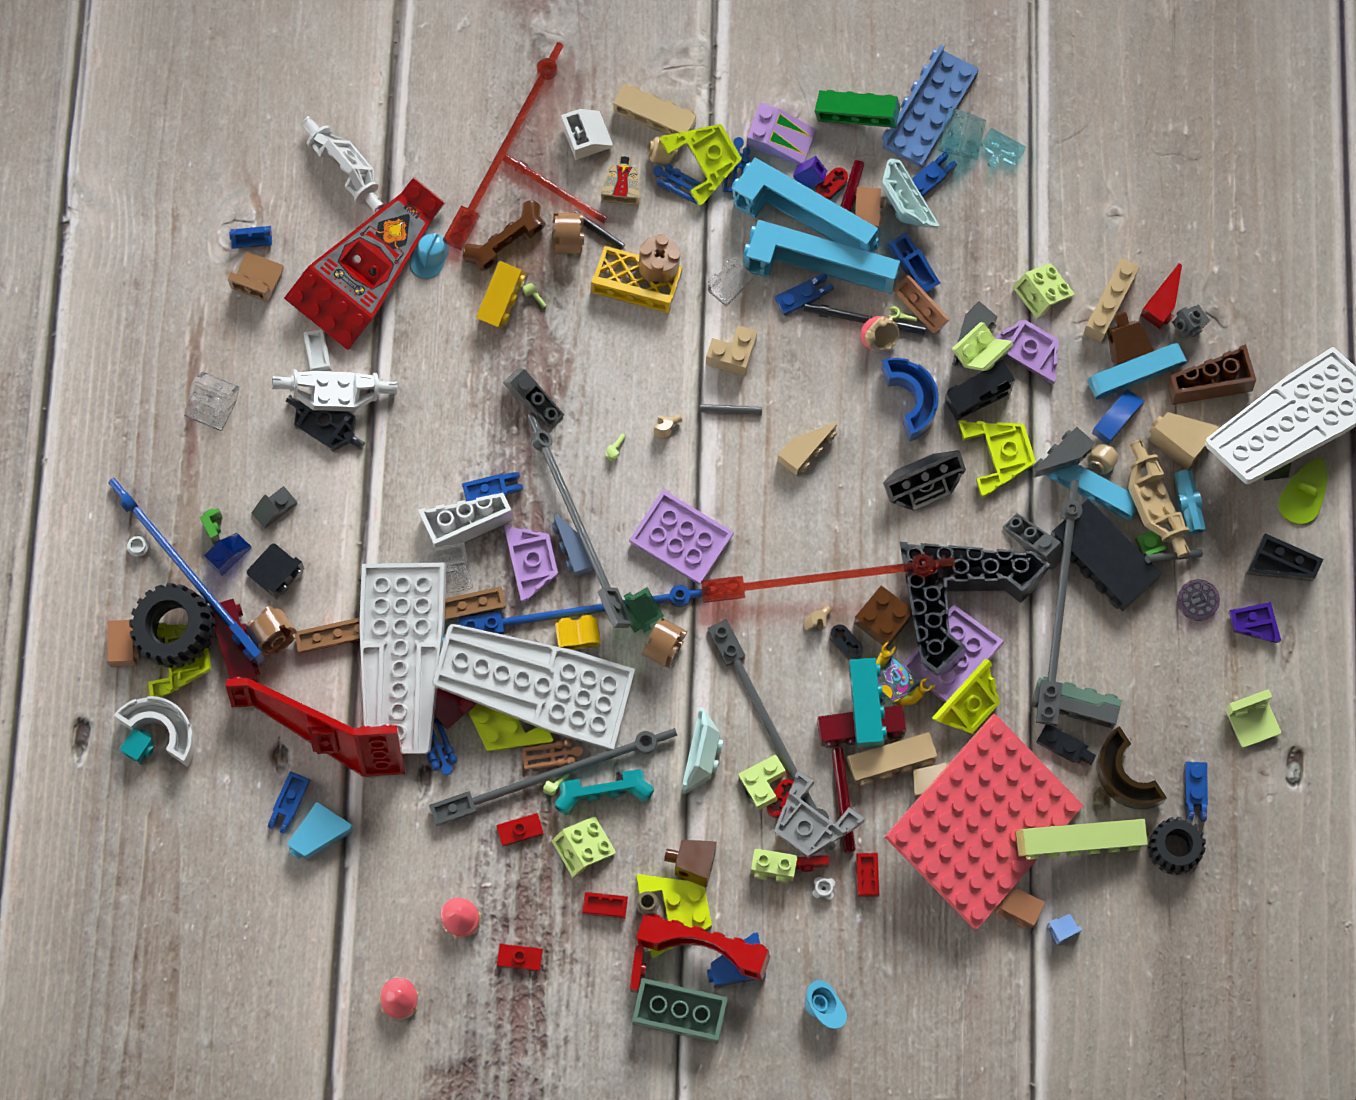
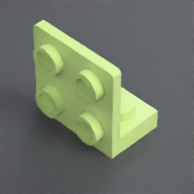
M1051 263L1026 272L1013 286V289L1036 319L1042 317L1053 304L1074 295L1069 285Z
M980 322L952 350L964 368L987 371L995 365L994 362L1009 352L1013 343L1008 340L995 339L986 324Z
M1269 689L1232 702L1225 709L1242 748L1281 734L1279 725L1268 703L1272 698Z
M596 817L563 829L552 840L572 877L581 874L589 865L613 856L616 853Z

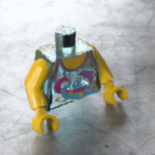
M887 642L882 646V653H880L876 660V664H880L881 677H877L878 685H882L883 698H879L880 706H883L885 702L890 706L902 705L903 707L915 704L926 694V691L933 690L935 684L928 688L926 682L930 678H925L920 682L893 656L889 659V656L896 651V647L892 649V652L887 651L886 646L889 643Z

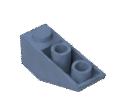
M557 514L554 515V523H551L555 535H560L561 541L558 543L562 554H567L568 560L565 562L569 573L573 572L575 578L594 572L579 534Z

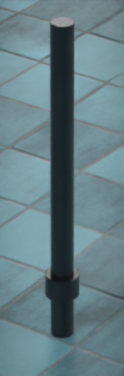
M805 303L804 311L820 314V317L825 318L831 316L866 323L869 319L873 318V316L829 308L830 306L823 304L818 306ZM894 321L901 331L925 334L926 327Z

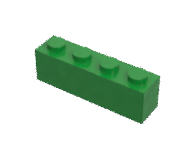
M819 90L815 114L818 122L896 128L901 107L898 96L890 94L875 95L873 93L860 94L852 91Z

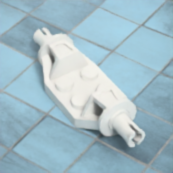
M312 117L305 118L301 122V126L310 135L307 145L311 148L313 147L320 157L331 156L341 165V170L349 175L345 187L354 196V201L358 204L366 201L374 213L385 206L384 203L375 194L378 184L374 179V169L349 140L330 134L331 128L329 126L319 128Z
M293 369L291 377L272 376L271 382L272 390H290L292 398H297L312 410L355 412L371 401H376L379 393L396 395L398 387L397 381H379L377 373H373L371 376L344 372H298L297 369ZM298 386L310 387V394L299 390ZM370 389L371 393L359 396L360 390Z

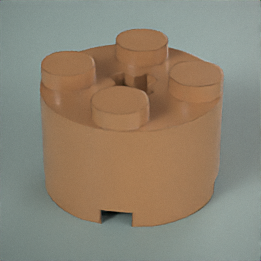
M553 213V223H555L552 229L554 254L582 253V245H584V233H582L583 214Z
M664 234L647 239L641 245L639 252V272L642 277L653 283V281H656L659 284L670 282L676 277L680 264V249L678 245Z
M272 606L266 607L261 615L249 621L245 626L247 635L263 656H270L268 652L272 651L276 653L281 652L295 639L293 634H297V630L284 611L273 609Z
M664 618L659 619L649 636L648 644L644 646L642 655L664 667L670 668L675 659L676 651L679 652L684 644L683 640L687 631Z

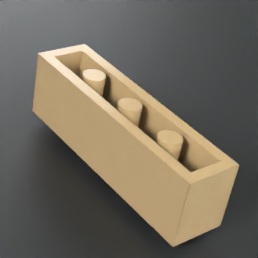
M624 83L613 102L614 112L666 135L691 131L696 125V115L693 111L679 108L671 101H663L653 93H645L635 85Z
M1121 257L1085 327L1084 335L1102 343L1115 318L1114 315L1117 314L1140 266Z
M930 732L848 756L847 764L854 785L860 784L865 786L871 784L873 779L881 778V780L893 777V773L901 771V774L913 771V767L920 765L922 768L934 764L933 761L937 759V753Z

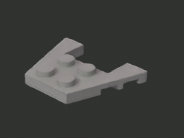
M798 770L774 832L804 856L810 858L863 824L865 818L849 807L837 823L834 824L802 800L814 785V781Z

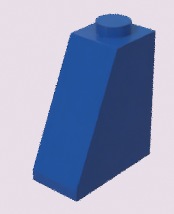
M758 932L744 939L748 944H760ZM723 955L710 963L711 969H707L709 983L713 982L714 988L757 980L741 975L736 966Z

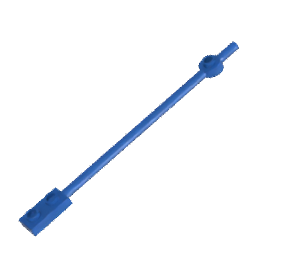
M112 478L108 484L122 499L120 505L126 512L131 511L229 627L233 633L231 635L233 641L238 646L240 644L244 646L245 650L243 652L250 661L255 659L258 664L263 662L265 658L257 646L139 508L129 493L124 490L115 478Z
M677 585L671 589L670 594L623 601L626 608L671 602L675 607H684L689 603L690 599L712 596L711 587L689 591L687 587ZM678 592H681L684 594V596L682 598H678L676 594ZM602 604L508 618H502L500 611L460 617L459 621L461 626L504 634L503 627L606 611Z

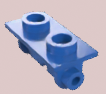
M271 226L230 229L229 237L232 249L272 245Z

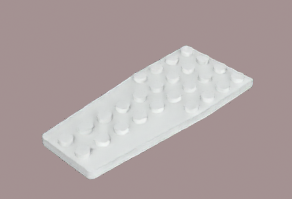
M1334 347L1330 348L1285 377L1210 435L1205 443L1206 448L1245 484H1251L1356 427V367Z
M446 563L362 564L360 648L364 725L370 727L382 726L384 724L397 725L403 754H428L431 749L437 687L433 686L432 681L443 644Z
M451 624L447 628L432 684L437 688L551 733L612 750L615 747L635 669L575 650Z

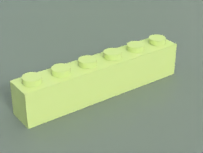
M1145 819L1016 830L1018 856H1026V860L1040 859L1039 855L1044 854L1047 855V858L1060 857V853H1067V857L1079 856L1080 851H1087V855L1100 854L1102 849H1107V853L1121 852L1120 848L1126 847L1127 851L1141 850L1140 846L1148 845Z

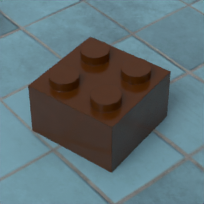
M881 585L855 616L854 624L882 646L889 642L886 646V649H888L913 616L911 607Z

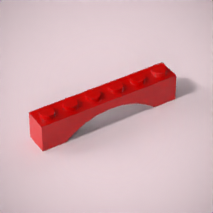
M644 914L636 936L639 946L656 951L680 945H696L709 948L730 960L741 975L761 981L770 960L769 950L762 944H748L741 938H727L720 932H706L699 926L688 927L680 921H667L656 914L651 916Z

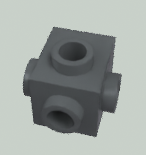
M1199 304L1189 309L1187 307L1182 308L1176 313L1177 317L1172 321L1182 338L1199 335L1203 331L1202 329L1210 322Z

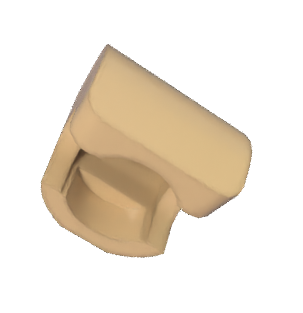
M680 414L671 418L658 416V422L654 426V436L660 439L668 438L672 433V426L682 422Z
M826 605L822 610H815L804 620L805 630H812L816 626L817 631L825 629L826 617L832 612L831 607Z

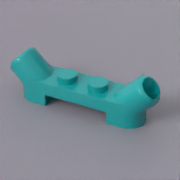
M641 769L623 771V780L585 787H581L580 779L569 780L559 784L560 796L554 805L562 814L570 815L580 800L587 799L588 802L600 800V797L609 796V798H617L622 793L628 792L641 802H647L654 792V787L645 781L644 771Z

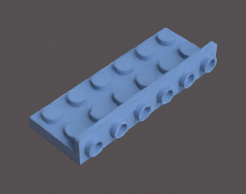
M942 44L938 50H933L929 58L931 62L929 65H924L920 73L922 77L919 82L915 81L913 83L910 97L906 96L904 98L896 128H887L882 136L884 149L922 168L979 71V68L944 51L945 46Z

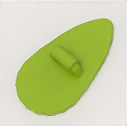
M1317 458L1303 466L1286 485L1280 495L1278 502L1279 511L1290 523L1297 525L1307 524L1313 521L1319 514L1328 479L1326 462L1323 459Z

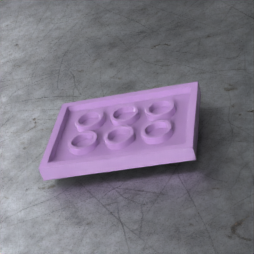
M662 490L629 542L698 585H701L731 540L734 532L667 491Z
M954 604L948 610L950 634L966 646L964 659L950 672L936 676L921 663L917 647L902 664L908 675L910 674L918 683L925 678H930L927 680L926 686L929 688L932 684H935V688L930 690V692L945 703L983 660H990L1004 644L1001 638Z

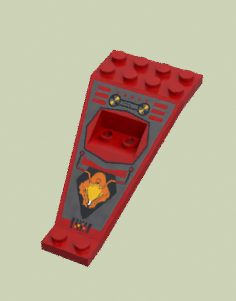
M413 177L397 197L310 264L285 295L284 299L344 348L349 350L377 314L416 249L420 239L446 202ZM355 255L360 256V262L355 261ZM371 268L376 269V275L371 274Z

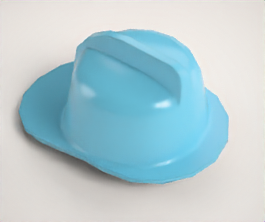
M436 233L427 234L420 239L410 262L411 269L415 275L428 279L433 278L441 271L449 252L447 240Z
M821 980L813 981L807 988L805 998L807 1012L828 1028H841L847 1020V1012L831 985Z

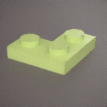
M774 755L742 771L738 776L755 806L760 810L777 801V797L769 783L785 776L786 771L778 757Z

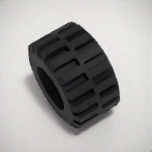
M1173 817L1168 818L1167 821H1162L1151 834L1150 842L1148 843V848H1150L1149 856L1153 857L1154 860L1152 862L1154 865L1158 864L1160 866L1158 869L1161 871L1165 869L1168 874L1176 872V875H1180L1182 872L1187 873L1202 859L1206 849L1204 847L1206 840L1202 838L1204 833L1202 830L1198 831V825L1196 823L1192 825L1190 819L1182 820V817H1177L1176 819H1173ZM1170 835L1182 837L1188 845L1187 855L1182 857L1172 855L1166 848L1165 839Z

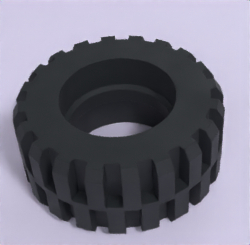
M167 583L166 587L161 584L155 586V591L149 589L145 592L146 597L138 599L136 602L139 604L136 609L133 608L131 615L134 617L129 620V627L133 629L130 631V637L134 640L136 649L141 651V654L149 660L167 668H172L173 666L181 668L185 666V662L191 665L195 662L194 658H201L205 654L203 650L205 648L209 649L212 644L209 642L210 637L214 638L215 635L212 626H215L216 622L215 618L212 617L213 610L208 606V602L195 591L181 584ZM176 608L185 609L188 615V625L184 634L174 642L161 643L157 636V627L161 618L170 610Z

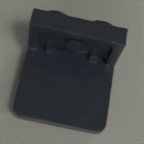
M272 543L248 568L247 575L277 600L280 595L286 593L290 584L302 575L305 568L301 560L297 557L293 559L278 545Z

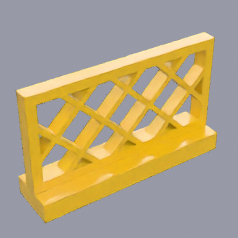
M604 246L595 275H593L590 293L669 313L683 266H679L676 277L670 282L657 285L654 282H649L652 287L643 289L639 286V283L646 281V279L641 277L635 280L632 272L639 270V255ZM607 253L615 255L618 260L608 263L606 260ZM634 260L637 265L628 269L625 261ZM621 264L625 271L615 274L612 267ZM609 270L612 275L608 279L599 277L600 273ZM628 275L632 281L624 284L620 282L619 278ZM667 285L670 289V294H662L658 289Z

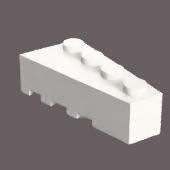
M503 493L479 497L473 501H458L457 504L447 506L444 504L438 505L436 508L427 510L426 508L418 509L421 520L437 554L514 520L512 510Z

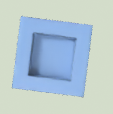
M1070 914L1058 920L1056 918L1047 925L1057 945L1082 931L1081 926L1077 927Z

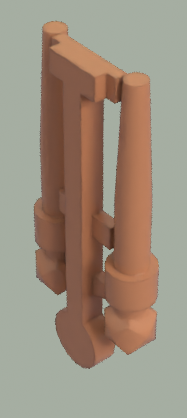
M571 739L522 748L524 770L555 766L562 767L574 763V757H581L583 749L580 746H575L572 750H567L566 747L569 748L573 745ZM563 747V751L554 752V748L562 749ZM550 749V753L527 756L526 751ZM564 756V758L558 759L557 761L555 759V757ZM551 758L550 762L528 765V761Z

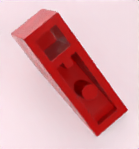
M1178 263L1143 307L1140 316L1159 329L1164 324L1168 326L1174 318L1172 313L1176 305L1182 270L1180 263Z

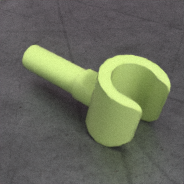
M529 283L523 286V292L526 297L533 295L542 308L547 306L537 293L534 284Z
M890 307L891 312L897 313L895 316L888 315L889 318H893V321L904 319L917 322V317L900 313L898 307Z
M621 434L618 440L607 448L606 457L610 461H614L620 455L616 449L626 436L624 434Z
M570 774L561 776L555 783L548 780L543 787V792L550 796L555 795L559 784L566 780Z

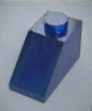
M234 533L218 541L204 557L207 563L223 576L252 546L238 533Z

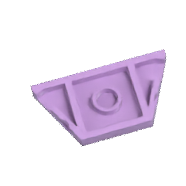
M1025 319L995 336V339L1008 340L1013 343V346L1005 355L1007 358L1054 385L1056 381L1059 339Z
M506 524L504 525L521 603H524L558 576L549 534L536 533L525 528L522 530Z

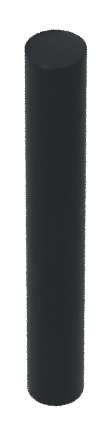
M583 215L584 226L617 249L622 250L625 247V243Z

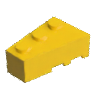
M499 261L476 318L499 328H502L503 325L506 326L510 318L509 313L515 305L518 294L529 273Z

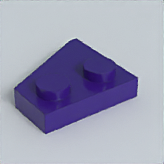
M1271 602L1229 611L1235 633L1274 643L1281 642Z

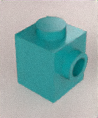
M133 728L119 750L123 755L141 765L146 757L149 758L153 753L155 743L151 739L152 735L144 729L138 731Z

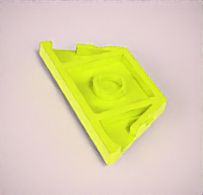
M984 659L932 719L973 734L1000 704L998 694L996 693L995 678L991 677V661Z

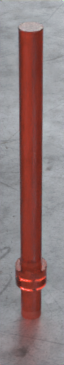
M508 154L504 156L503 161L514 167L515 171L519 174H525L603 224L606 222L607 216L530 169L525 162H519Z

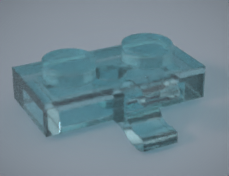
M993 128L989 130L980 146L993 153L989 159L988 166L994 169L1001 158L1016 166L1026 149V146Z

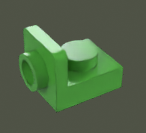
M219 508L215 510L209 509L200 516L201 522L213 544L221 541L218 534L222 532L216 522L223 517Z
M1153 531L1138 535L1135 538L1139 550L1144 556L1165 553L1167 550L1165 546H1162L1158 534Z

